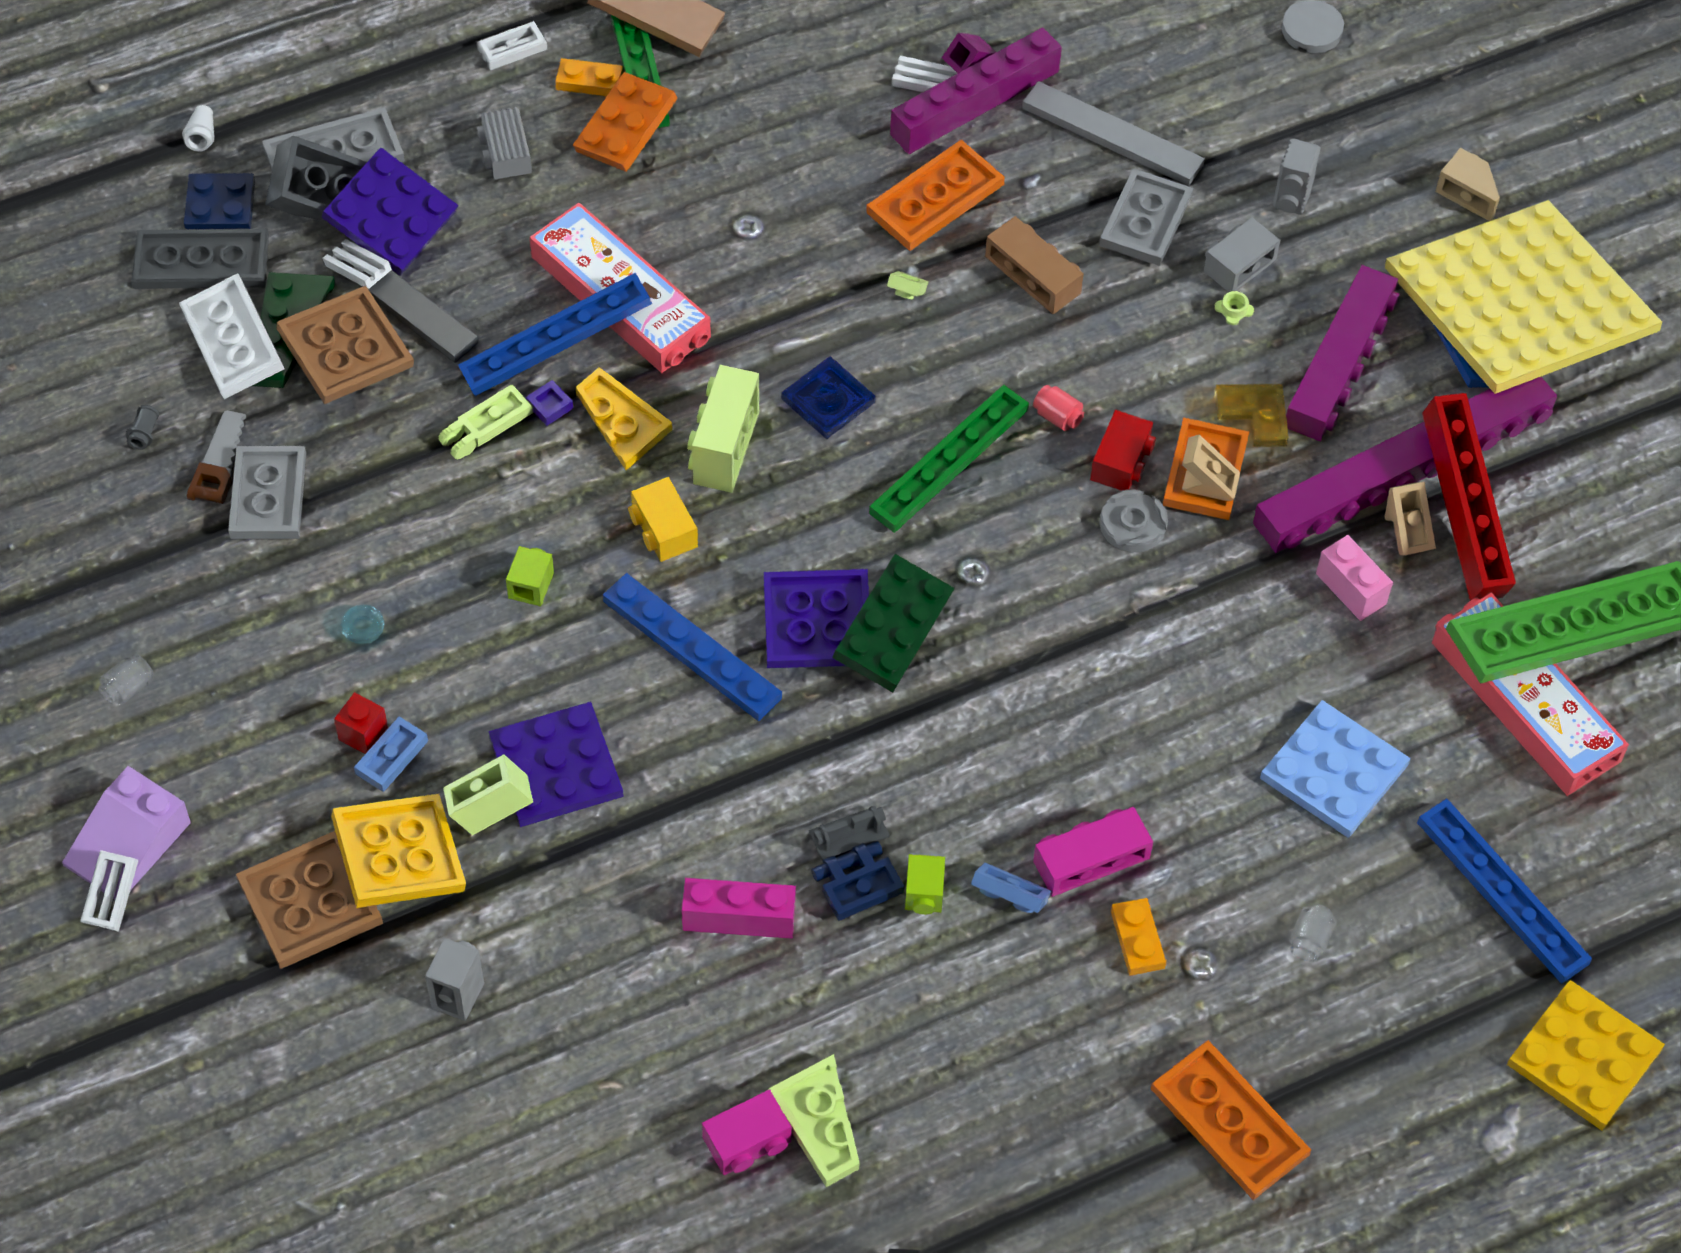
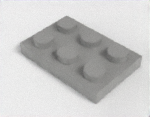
M1133 168L1100 237L1099 246L1160 266L1191 200L1193 188Z
M236 446L228 529L230 539H299L306 465L305 446Z

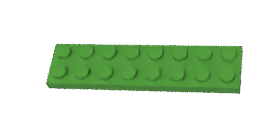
M1676 561L1450 620L1446 630L1480 684L1681 630V563Z

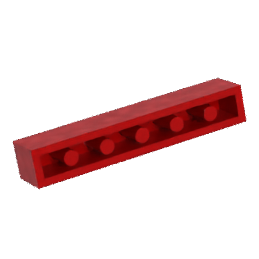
M1467 393L1434 396L1422 412L1469 599L1470 601L1477 597L1481 599L1491 592L1497 599L1503 598L1516 584Z

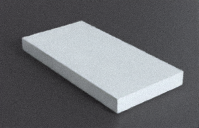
M238 273L179 302L224 399L285 369Z

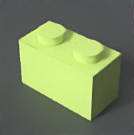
M504 754L443 787L448 815L471 835L484 830L533 803L527 774Z

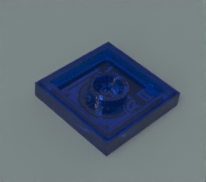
M831 356L781 392V399L825 439L831 437L876 403V396Z

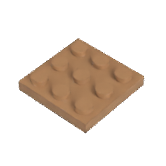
M366 286L277 322V331L324 404L414 366L413 357Z
M335 831L236 874L239 885L280 969L383 924L382 916L376 905L356 908Z

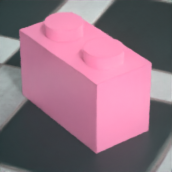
M1349 535L1321 551L1316 575L1360 621L1387 605L1393 581Z

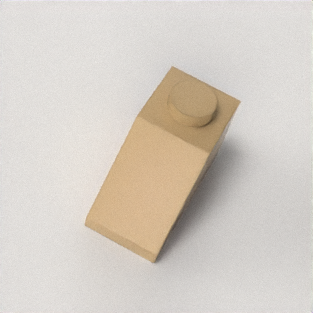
M1461 147L1442 169L1435 191L1488 221L1493 220L1500 198L1488 162Z

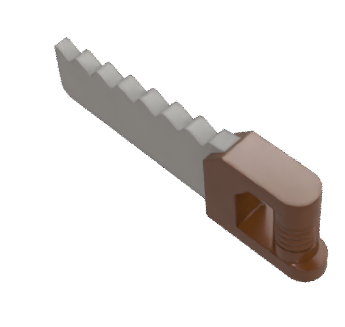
M229 410L224 411L204 460L198 464L187 491L188 500L194 501L197 498L220 504L225 502L232 484L231 469L234 467L232 461L236 457V446L240 443L239 436L242 435L241 428L244 427L243 420L246 419V414ZM205 481L219 484V488L215 489L201 485Z

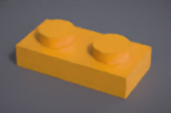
M561 58L555 81L556 90L607 96L623 74V66Z
M1143 898L1112 904L1111 914L1129 976L1165 969L1166 959L1148 899Z

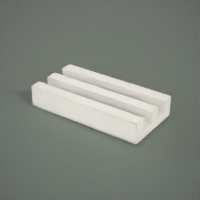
M533 21L477 42V48L482 53L484 61H487L488 68L493 70L547 50V42Z
M900 56L898 65L895 68V74L892 77V86L925 92L958 73L947 65Z
M347 239L342 242V249L335 247L332 250L333 256L327 254L323 257L326 267L361 286H366L368 289L392 270L389 261ZM344 260V261L348 262L349 264L353 265L354 268L348 266L347 264H345V263H343V262H341V261ZM364 271V272H366V273H368V274H370V275H372V276L369 277V276H367V275H365V274H363V273H361V272Z
M100 850L80 922L119 931L138 859ZM109 860H111L114 862L104 892V898L102 901L98 918H94L93 916L101 891L104 876L106 873L107 865ZM125 864L110 921H107L121 868Z

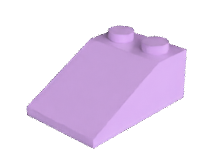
M127 766L102 794L64 858L63 866L91 884L100 850L135 858L139 861L132 882V889L191 823L185 803L133 768ZM109 860L101 887L102 892H105L114 861ZM123 864L121 868L120 876L113 897L114 900H116L125 864Z

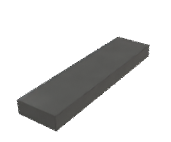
M393 271L387 273L368 289L380 306L454 363L478 344L477 335Z

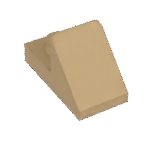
M1200 434L1189 437L1182 466L1187 469L1182 489L1189 493L1225 501L1234 500L1241 472Z
M1421 481L1390 488L1385 520L1393 521L1399 555L1404 556L1436 549L1425 482Z

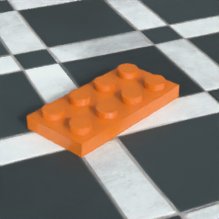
M959 140L867 204L866 213L906 249L911 251L1002 187L1005 176L963 140Z
M1209 1040L1173 1066L1151 1085V1090L1252 1200H1255L1305 1160L1311 1153V1148Z

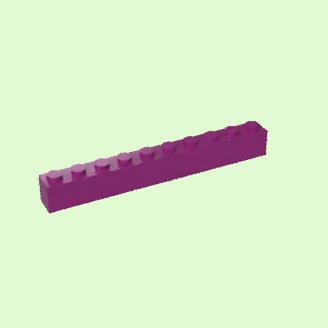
M1542 377L1496 394L1491 389H1488L1468 399L1482 451L1491 449L1498 441L1508 436H1517L1524 428L1534 423H1543L1552 415L1557 395ZM1422 422L1257 504L1253 520L1254 526L1274 552L1277 553L1285 548L1291 549L1298 546L1303 539L1315 533H1324L1333 524L1343 519H1352L1360 510L1370 505H1380L1387 499L1389 489L1392 487L1416 483L1426 477L1430 479L1437 476L1425 423Z

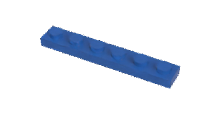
M635 272L464 361L458 366L474 396H477L652 304L651 299Z
M628 573L623 575L603 594V602L758 722L782 700L781 690Z
M1447 798L1419 816L1417 824L1561 984L1589 966L1592 960L1589 954Z

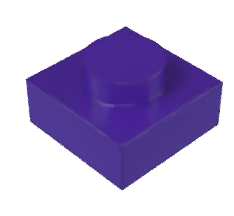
M553 380L526 396V400L533 407V412L546 426L573 409L572 399Z

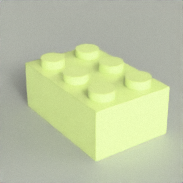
M719 365L716 377L711 376L708 381L706 396H708L707 403H701L698 410L697 431L692 430L689 436L687 448L692 452L689 458L688 469L693 470V484L733 493L759 415V373Z

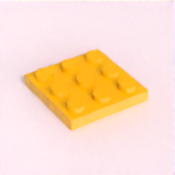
M439 794L333 808L331 818L356 908L464 892L466 881Z
M1569 980L1509 1058L1507 1065L1603 1131L1660 1054L1665 1044Z

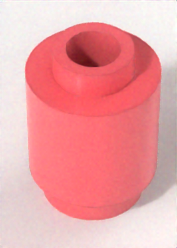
M1045 385L1034 399L1033 407L1037 409L1038 415L1063 431L1077 428L1084 418V412L1082 411L1083 403L1057 386Z

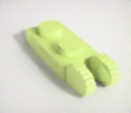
M509 385L459 416L457 421L442 430L438 439L443 446H449L453 442L458 441L465 432L467 436L452 446L450 452L457 460L471 454L476 446L483 445L531 415L533 407L513 385Z

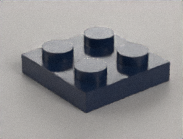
M254 173L189 174L184 228L251 229L255 189Z

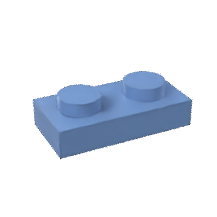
M399 716L354 766L355 774L384 792L428 742L427 734Z
M987 863L982 864L975 871L971 885L980 888L979 891L983 895L995 899L1004 898L1013 902V906L1016 909L1027 913H1039L1047 904L1051 893L1049 889Z

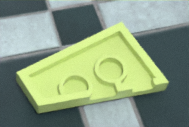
M834 1054L769 1088L790 1123L793 1136L826 1187L859 1170L860 1165L851 1124L848 1120L844 1104L842 1087L839 1083Z

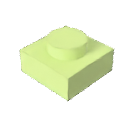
M897 271L890 274L887 286L896 289L895 294L900 297L914 299V296L925 294L929 281Z

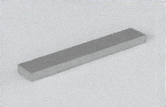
M1038 81L1023 101L1022 109L1187 186L1192 183L1204 166L1205 158Z

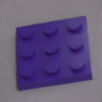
M380 147L323 211L321 218L360 247L389 261L392 271L401 276L453 216L459 205Z
M868 569L764 572L767 668L846 666L832 658L869 596Z
M591 702L488 731L496 758L504 754L528 776L533 803L515 812L520 827L624 797L622 785Z

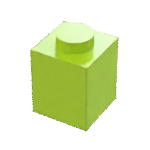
M518 547L506 578L508 599L542 606L554 574L552 554L546 553L539 548Z
M909 854L905 910L914 911L922 915L933 912L941 913L945 857Z

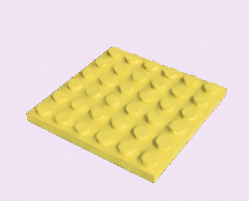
M1549 200L1386 258L1385 269L1391 276L1398 278L1397 283L1494 394L1659 332L1661 329L1662 321Z

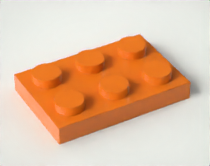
M623 72L578 136L573 147L577 153L627 172L678 99L675 92Z
M1183 417L1163 505L1165 507L1229 520L1234 500L1225 501L1189 493L1182 489L1187 470L1182 466L1188 438L1200 434L1237 470L1241 471L1250 431Z

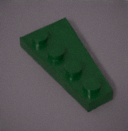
M269 272L260 318L285 369L252 386L284 388L297 361L277 331V322L324 303L328 293L332 292L336 284L334 276Z

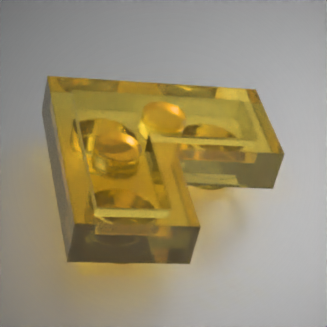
M1216 384L1214 393L1217 420L1251 419L1253 447H1287L1289 437L1283 384Z

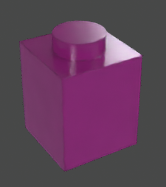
M958 32L942 56V59L959 73L991 56L996 51L980 36Z

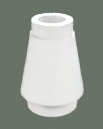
M197 106L182 132L184 142L189 149L198 152L205 151L214 142L213 111L208 106Z

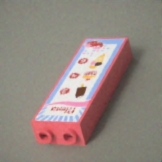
M577 203L530 236L531 257L580 301L636 272L652 304L609 327L661 373L671 366H677L687 354L696 348L703 347L711 338L710 317L582 204Z
M1492 592L1481 599L1478 597L1474 598L1460 612L1455 615L1447 614L1437 622L1432 644L1566 796L1621 763L1629 744L1556 663L1480 684L1446 630L1450 620L1503 607V604Z

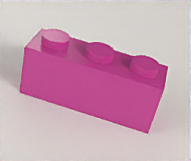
M1134 806L1123 811L1122 809H1116L1095 822H1082L1064 834L1058 836L1052 834L1044 837L1035 845L1033 862L1047 889L1051 890V896L1054 897L1150 859L1153 840Z
M685 878L682 902L683 931L793 939L796 886Z

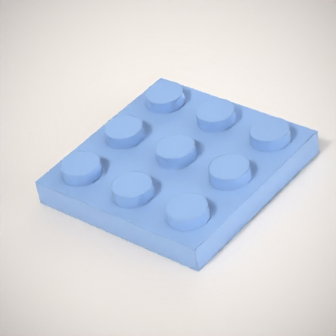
M1321 700L1263 769L1260 779L1349 838L1406 769L1411 758Z

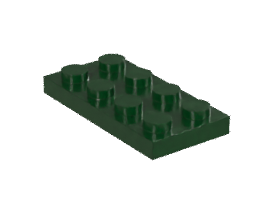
M894 554L835 650L832 658L893 693L955 588L899 555Z

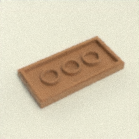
M701 0L587 1L588 4L698 57L706 48L725 15V12Z

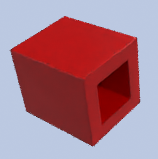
M355 692L334 718L339 741L364 754L369 751L388 729L384 707Z

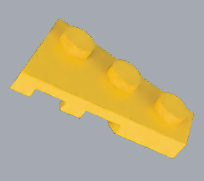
M600 367L576 386V395L626 471L672 431V422Z

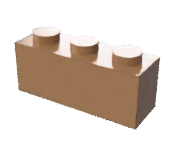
M1016 216L987 236L985 257L1052 314H1055L1081 294L1084 274L1075 263L1069 262L1064 258L1054 245L1044 241L1030 225L1024 224Z

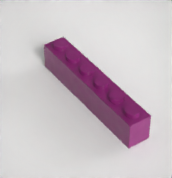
M1043 27L893 108L891 110L890 135L908 154L917 151L1031 88L1038 81L1041 82L1058 73L1062 46Z
M1361 265L1288 406L1284 423L1285 428L1320 442L1327 430L1333 431L1340 414L1336 411L1339 406L1345 407L1352 389L1349 388L1351 381L1357 383L1364 368V364H1361L1363 357L1370 358L1376 344V340H1373L1375 334L1381 335L1386 326L1388 317L1385 314L1387 310L1393 312L1400 296V293L1395 292L1398 278Z

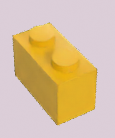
M669 477L631 491L632 506L628 507L630 517L635 526L640 525L644 531L642 536L649 552L655 551L660 562L698 548L697 527Z

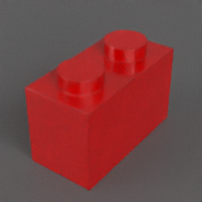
M1115 410L1093 459L1090 480L1121 491L1130 490L1133 481L1139 482L1145 468V463L1142 462L1144 455H1151L1156 441V437L1151 436L1153 422Z

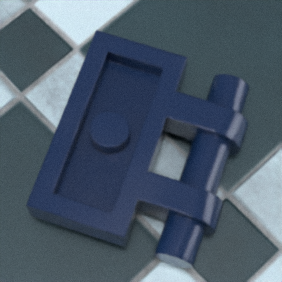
M878 841L868 845L864 843L852 847V852L837 858L830 856L823 859V864L811 869L816 882L828 877L832 880L822 885V892L838 921L904 893L905 886L889 857L877 862L873 860V858L883 854L882 847ZM856 865L862 867L861 869L856 870L847 875H845L844 870H847Z

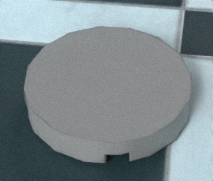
M1304 0L1291 5L1284 13L1281 30L1284 39L1292 47L1298 50L1299 47L1307 49L1306 52L1322 53L1337 46L1343 34L1344 21L1342 15L1335 7L1323 1Z
M1137 489L1122 490L1107 499L1106 504L1101 510L1099 523L1101 533L1107 542L1116 548L1128 552H1144L1156 547L1164 538L1168 525L1166 508L1155 496L1152 495L1151 498L1145 495L1144 491Z

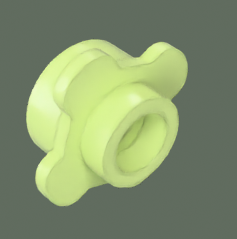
M1238 291L1228 292L1223 297V300H1218L1215 303V310L1222 313L1226 318V322L1230 325H1237L1239 320L1244 317H1251L1254 313V307L1249 305L1247 296Z

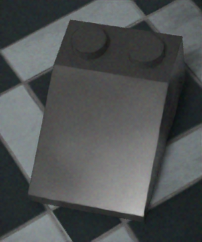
M293 135L277 145L265 205L295 216L325 221L321 218L323 211L367 162Z

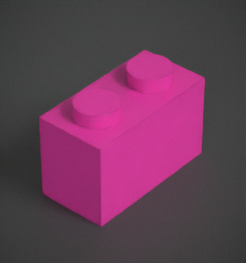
M769 1089L702 1122V1138L724 1176L732 1171L739 1173L748 1169L754 1163V1160L766 1154L773 1156L787 1148L788 1143L791 1142L792 1127Z

